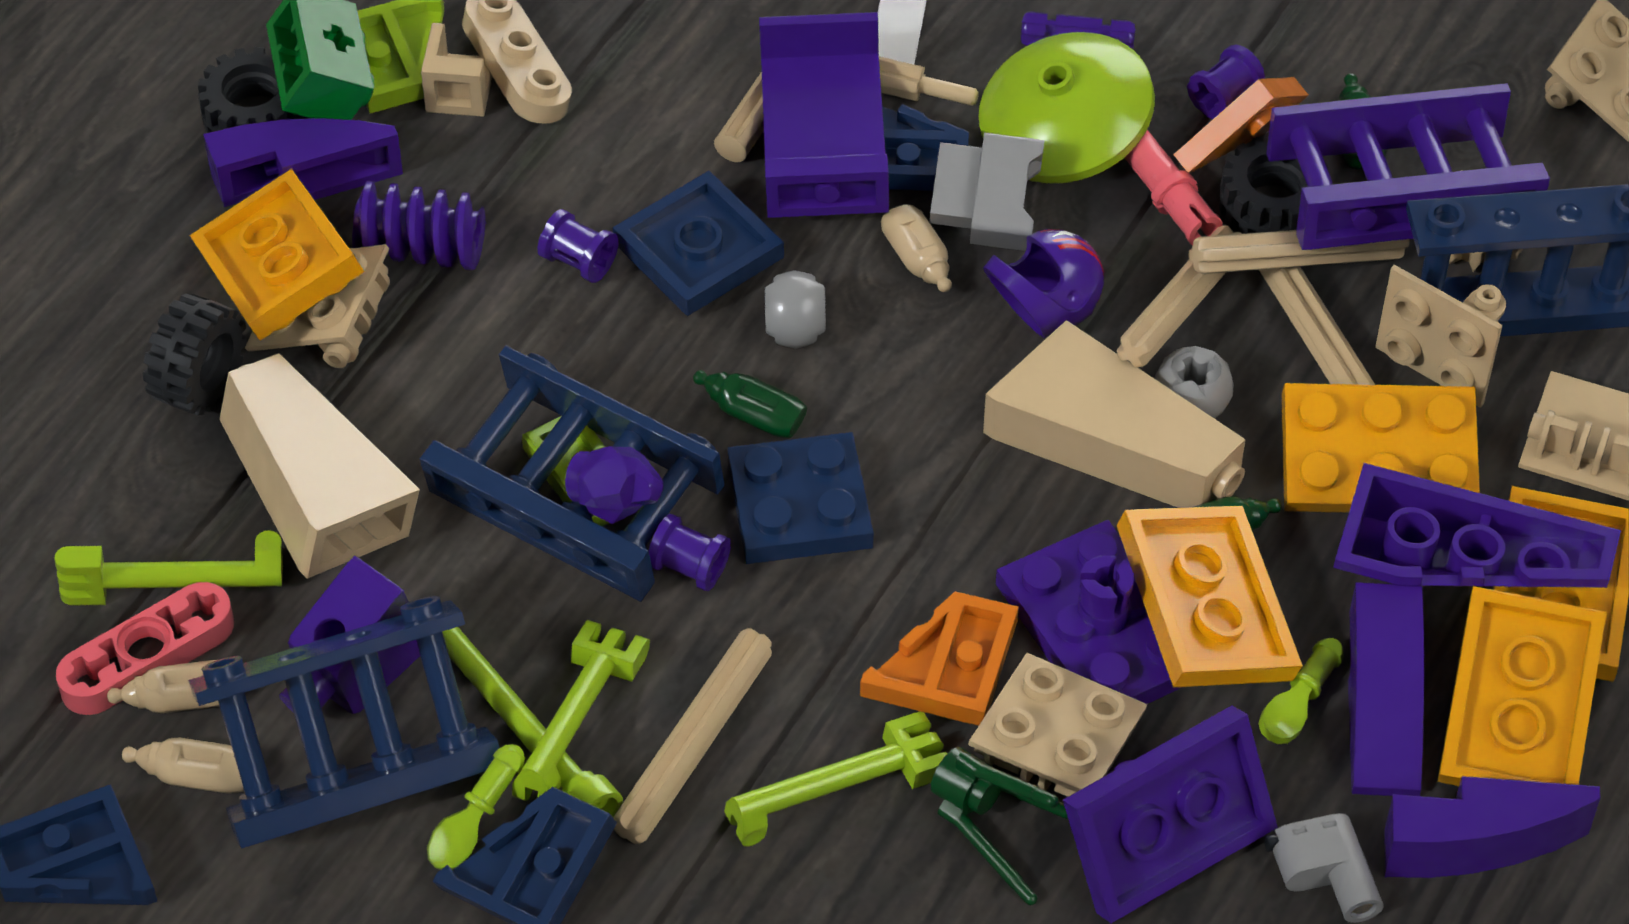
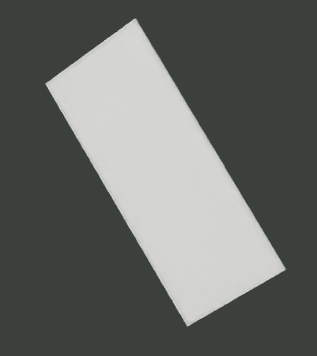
M880 0L878 8L879 56L910 64L915 63L927 0Z

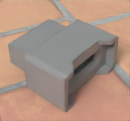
M984 132L982 148L940 142L930 223L970 228V244L1026 251V237L1032 234L1034 220L1024 209L1026 186L1028 180L1041 172L1045 140Z

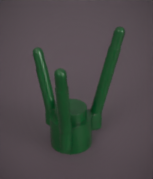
M962 747L952 749L938 765L931 781L932 793L944 800L937 814L954 824L1027 905L1036 904L1037 895L967 815L973 811L979 815L985 814L995 804L1001 791L1044 811L1046 810L1067 819L1068 816L1064 804L1058 801L1057 796L995 769Z

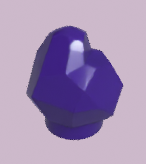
M608 446L591 452L580 451L576 453L566 471L565 487L568 497L573 502L585 505L589 513L614 524L634 514L643 505L657 503L662 495L663 480L646 457L634 448Z

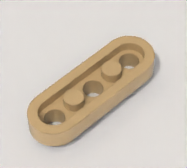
M467 0L462 21L463 30L481 59H484V64L512 109L522 118L535 123L547 124L561 120L568 111L572 93L571 84L520 4L516 0Z

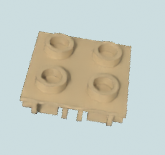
M1596 0L1547 70L1552 76L1545 84V98L1552 107L1558 109L1573 105L1581 99L1629 142V19L1609 1Z
M387 245L350 248L365 272L351 280L340 292L327 296L298 315L290 325L281 330L274 331L261 341L252 331L245 349L249 352L318 344L324 351V361L330 366L343 368L347 363L353 362L359 353L358 348L363 339L361 335L369 331L371 320L374 319L378 311L377 306L381 297L390 285V279L387 275L388 268L383 264L389 247Z
M1393 265L1390 270L1375 348L1386 353L1396 363L1407 365L1441 386L1475 387L1476 405L1481 408L1485 401L1503 326L1498 320L1505 312L1506 300L1497 287L1482 285L1474 290L1462 303L1402 268Z
M1551 371L1538 410L1533 415L1527 435L1528 438L1518 467L1629 500V394Z
M1026 653L970 738L968 745L974 747L976 753L984 756V762L993 766L995 764L1017 775L1021 771L1020 779L1025 782H1029L1034 774L1040 776L1039 788L1047 790L1053 782L1056 783L1054 791L1068 797L1106 776L1146 711L1148 704Z

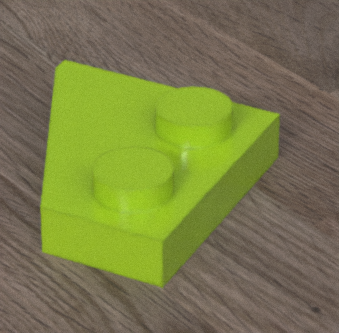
M395 0L358 10L361 30L365 34V49L370 72L373 74L375 81L372 97L366 105L369 113L424 99L421 70L432 23H442L443 0Z

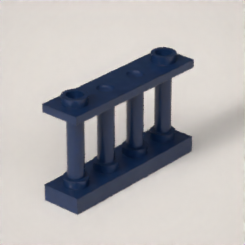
M1629 184L1407 201L1406 211L1418 257L1425 256L1420 279L1462 303L1474 290L1482 285L1497 287L1506 300L1505 312L1498 320L1503 325L1500 337L1629 327ZM1609 243L1603 266L1569 268L1574 245ZM1547 247L1542 270L1507 273L1513 250ZM1486 252L1481 275L1446 277L1451 254Z
M506 345L500 352L499 357L509 391L466 448L459 447L453 450L433 440L419 460L429 492L642 602L655 583L649 551L646 548L647 543L656 532L661 521L670 513L691 482L717 495L724 487L719 452L709 441L697 434L688 433L683 435L558 372L555 366L544 357L535 353H529L526 356ZM532 401L561 415L562 417L518 476L510 475L507 478L487 467L486 462ZM586 426L595 433L615 442L613 446L632 447L643 454L646 459L668 469L662 478L663 491L658 502L643 505L625 531L617 530L613 533L594 523L592 520L594 515L588 512L585 505L573 501L571 503L564 502L562 505H559L540 495L538 491Z
M439 596L416 599L400 607L402 614L400 616L243 663L240 656L219 659L201 668L203 676L189 680L192 694L199 706L218 701L245 792L239 797V804L226 808L233 833L241 849L486 771L495 758L492 755L500 747L498 740L486 726L476 729L475 724L467 722L442 631L465 625L462 611L451 600L441 603ZM416 640L441 727V731L436 734L437 742L411 749L410 744H403L377 654V651ZM351 660L376 752L371 755L372 762L346 770L344 764H337L311 672ZM285 680L311 772L305 776L306 783L280 791L279 785H271L245 692Z

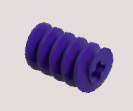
M368 180L355 207L352 245L353 248L387 245L389 247V256L393 261L398 262L404 261L411 251L413 259L417 264H428L435 253L437 262L441 267H451L459 255L461 265L465 270H475L483 248L486 226L484 207H481L479 211L473 210L469 192H462L456 207L450 208L445 189L437 191L432 205H425L423 190L420 186L413 188L408 202H401L399 186L395 183L390 184L384 199H378L375 182Z

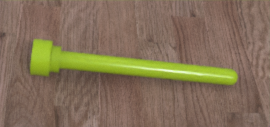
M459 627L442 631L451 660L532 753L546 728ZM565 751L556 765L561 776L562 791L609 813L614 818V815L623 804L622 795L604 775H594L591 771H582Z

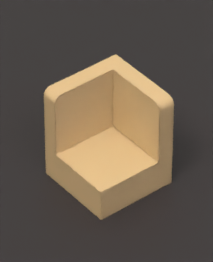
M432 23L421 70L426 112L484 117L492 75L484 64V59L473 55L448 54L445 24Z

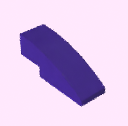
M327 118L286 119L240 125L203 134L211 176L224 208L240 203L290 169L294 171L314 200L364 186L368 180L378 182L403 174L398 133L393 125Z
M1356 582L1349 612L1351 670L1348 680L1352 794L1420 796L1424 720L1422 586Z
M1462 776L1456 799L1393 794L1384 830L1385 877L1433 878L1474 874L1516 865L1556 851L1589 834L1600 801V786Z

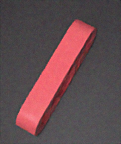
M209 582L190 584L68 653L60 661L56 670V680L65 706L81 715H94L104 712L118 704L110 703L107 698V693L111 688L122 689L134 677L142 676L148 670L158 666L189 663L223 643L231 635L234 628L233 612L226 591L220 586ZM202 610L204 614H213L214 617L204 622L201 617H192V614ZM171 624L175 626V631L177 634L182 633L181 638H174L173 630L170 626ZM153 637L164 643L162 650L151 658L138 659L128 654L131 645L142 638ZM111 658H118L122 672H117L115 662L110 664L109 660ZM88 675L92 680L99 679L100 682L95 686L89 687L85 682L78 683L77 680L82 676Z

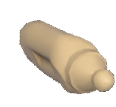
M904 204L885 213L881 219L882 231L907 270L915 276L922 278L926 283L937 284L939 291H949L952 287V282L947 278L950 268L947 262V248L922 211L913 205Z
M216 660L155 667L145 672L142 676L134 677L122 689L111 688L107 693V698L113 704L123 700L132 706L138 707V709L146 708L155 713L219 707L218 701L199 706L189 684L190 679L203 676L201 670L203 666Z
M179 737L169 738L163 742L153 741L152 744L138 750L128 746L122 752V759L126 763L136 761L148 774L156 775L161 782L172 786L227 794L244 792L231 745Z

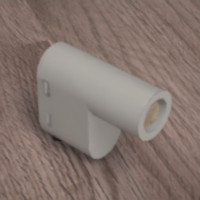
M1331 814L1290 823L1276 829L1277 835L1266 836V851H1273L1288 890L1304 891L1332 885L1344 919L1352 923L1369 920L1382 911L1384 907L1350 818L1346 814Z

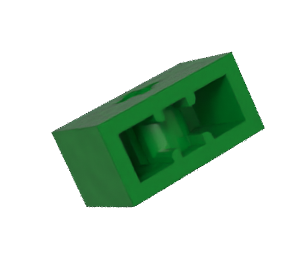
M283 0L266 24L282 111L308 118L352 120L360 107L366 106L370 101L375 85L374 76L370 72L365 49V34L361 30L356 3L346 0Z

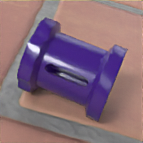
M1237 44L1230 45L1221 53L1220 61L1208 71H1197L1190 77L1187 84L1188 95L1197 109L1206 117L1214 119L1258 79H1265L1264 69L1259 59L1250 50Z
M559 209L548 219L539 237L537 249L539 256L551 262L558 259L580 270L584 280L596 283L605 276L613 264L619 242L618 236L609 230L597 232L577 222L575 215L564 209Z
M668 514L654 533L648 551L653 569L661 570L667 567L695 579L697 588L710 591L725 568L731 547L730 538L721 534L714 538L683 526L681 517Z

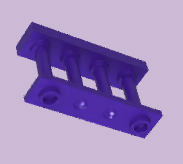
M1508 83L1272 108L1266 153L1268 160L1272 162L1297 159L1308 186L1301 190L1296 236L1302 251L1414 239L1406 211L1407 201L1548 190L1550 177L1543 162L1512 166L1500 139L1504 133L1511 94ZM1474 140L1486 168L1453 172L1441 144ZM1416 147L1427 175L1393 178L1382 150ZM1357 153L1367 181L1333 185L1323 156Z

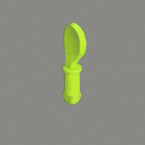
M1324 638L1318 641L1312 648L1313 653L1295 679L1290 681L1291 689L1276 695L1263 709L1258 724L1261 733L1267 740L1276 744H1288L1299 736L1308 718V700H1314L1320 696L1322 685L1333 669L1339 667L1343 660L1344 649L1337 639Z
M509 744L499 748L492 755L495 758L471 793L467 792L464 798L470 801L468 806L457 813L443 818L435 827L427 845L428 860L434 868L441 870L446 865H449L452 869L456 868L471 855L478 842V827L482 814L486 812L492 815L495 812L493 807L515 775L520 773L524 766L525 757L519 746Z

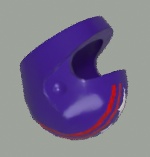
M1045 229L1028 235L1026 237L1027 248L1025 254L1015 263H1005L993 255L983 267L985 274L1000 295L1018 316L1042 338L1050 336L1066 320L1077 326L1091 316L1099 302L1104 285L1103 266L1093 247L1082 237L1059 229Z

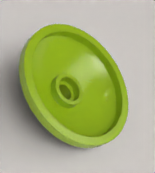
M1071 32L1053 35L1019 50L994 73L981 98L979 127L983 138L985 132L1045 140L1041 172L1032 177L1031 181L1066 183L1082 180L1112 167L1128 155L1140 142L1153 116L1155 106L1154 86L1143 60L1123 42L1106 35L1090 32Z

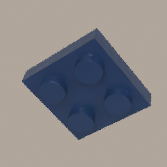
M710 171L698 176L613 227V233L618 236V248L687 317L784 258V242Z
M853 432L727 447L728 467L746 564L873 548L874 533Z

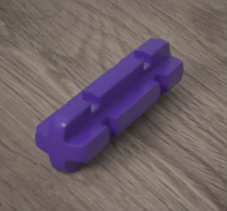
M1029 11L1024 14L1022 19L1021 42L1023 45L1028 46L1053 35L1071 32H1090L1112 37L1133 49L1135 24L1128 20L1111 19V25L1102 24L1103 18L1056 14V20L1048 19V13Z

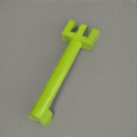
M271 530L263 531L257 535L255 539V561L104 562L102 546H66L60 548L54 557L60 598L67 605H106V589L184 588L198 582H209L220 587L282 586L283 579L282 541L280 535Z
M590 620L584 623L572 643L571 663L584 666L534 751L512 784L513 797L527 801L533 790L538 791V797L551 787L560 790L561 776L556 765L610 675L631 682L634 680L647 657L650 639L636 635L627 650L624 651L622 648L626 637L625 631L612 627L602 643H598L601 624Z
M915 712L885 723L882 739L887 746L734 796L726 802L724 812L732 825H737L736 834L742 845L746 847L753 846L766 836L768 828L767 814L900 769L912 789L929 784L938 765L948 753H940L944 745L936 732H928L931 728V723L925 713Z

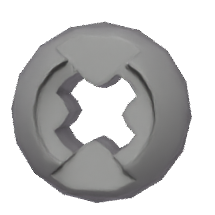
M792 270L776 275L773 278V283L765 287L766 333L775 338V343L798 349L814 344L817 341V336L825 332V287L815 280L814 275Z
M1198 346L1182 347L1166 356L1155 374L1157 381L1214 419L1224 412L1233 395L1234 383L1228 363L1215 351Z

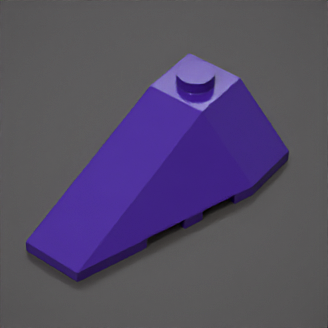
M1364 463L1333 568L1396 585L1607 588L1621 530Z

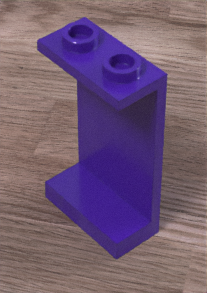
M878 12L759 17L767 217L889 212V172L884 140Z

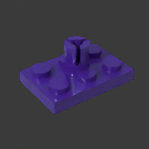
M1108 519L997 569L996 586L1010 605L1019 607V619L1050 663L1146 704L1183 688L1173 687L1121 537Z
M1232 705L1137 759L1121 762L1113 768L1115 771L1063 799L1095 911L1109 923L1115 922L1278 828L1248 714Z

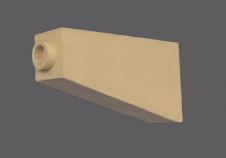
M1067 320L986 393L983 433L992 439L1178 508H1191L1218 498L1231 497L1240 486L1245 475V469L1241 467L1245 439L1138 367H1134L1129 361H1121L1117 353Z
M278 353L228 372L219 420L298 570L307 579L349 562L354 555L361 557L409 536L420 489L285 358Z

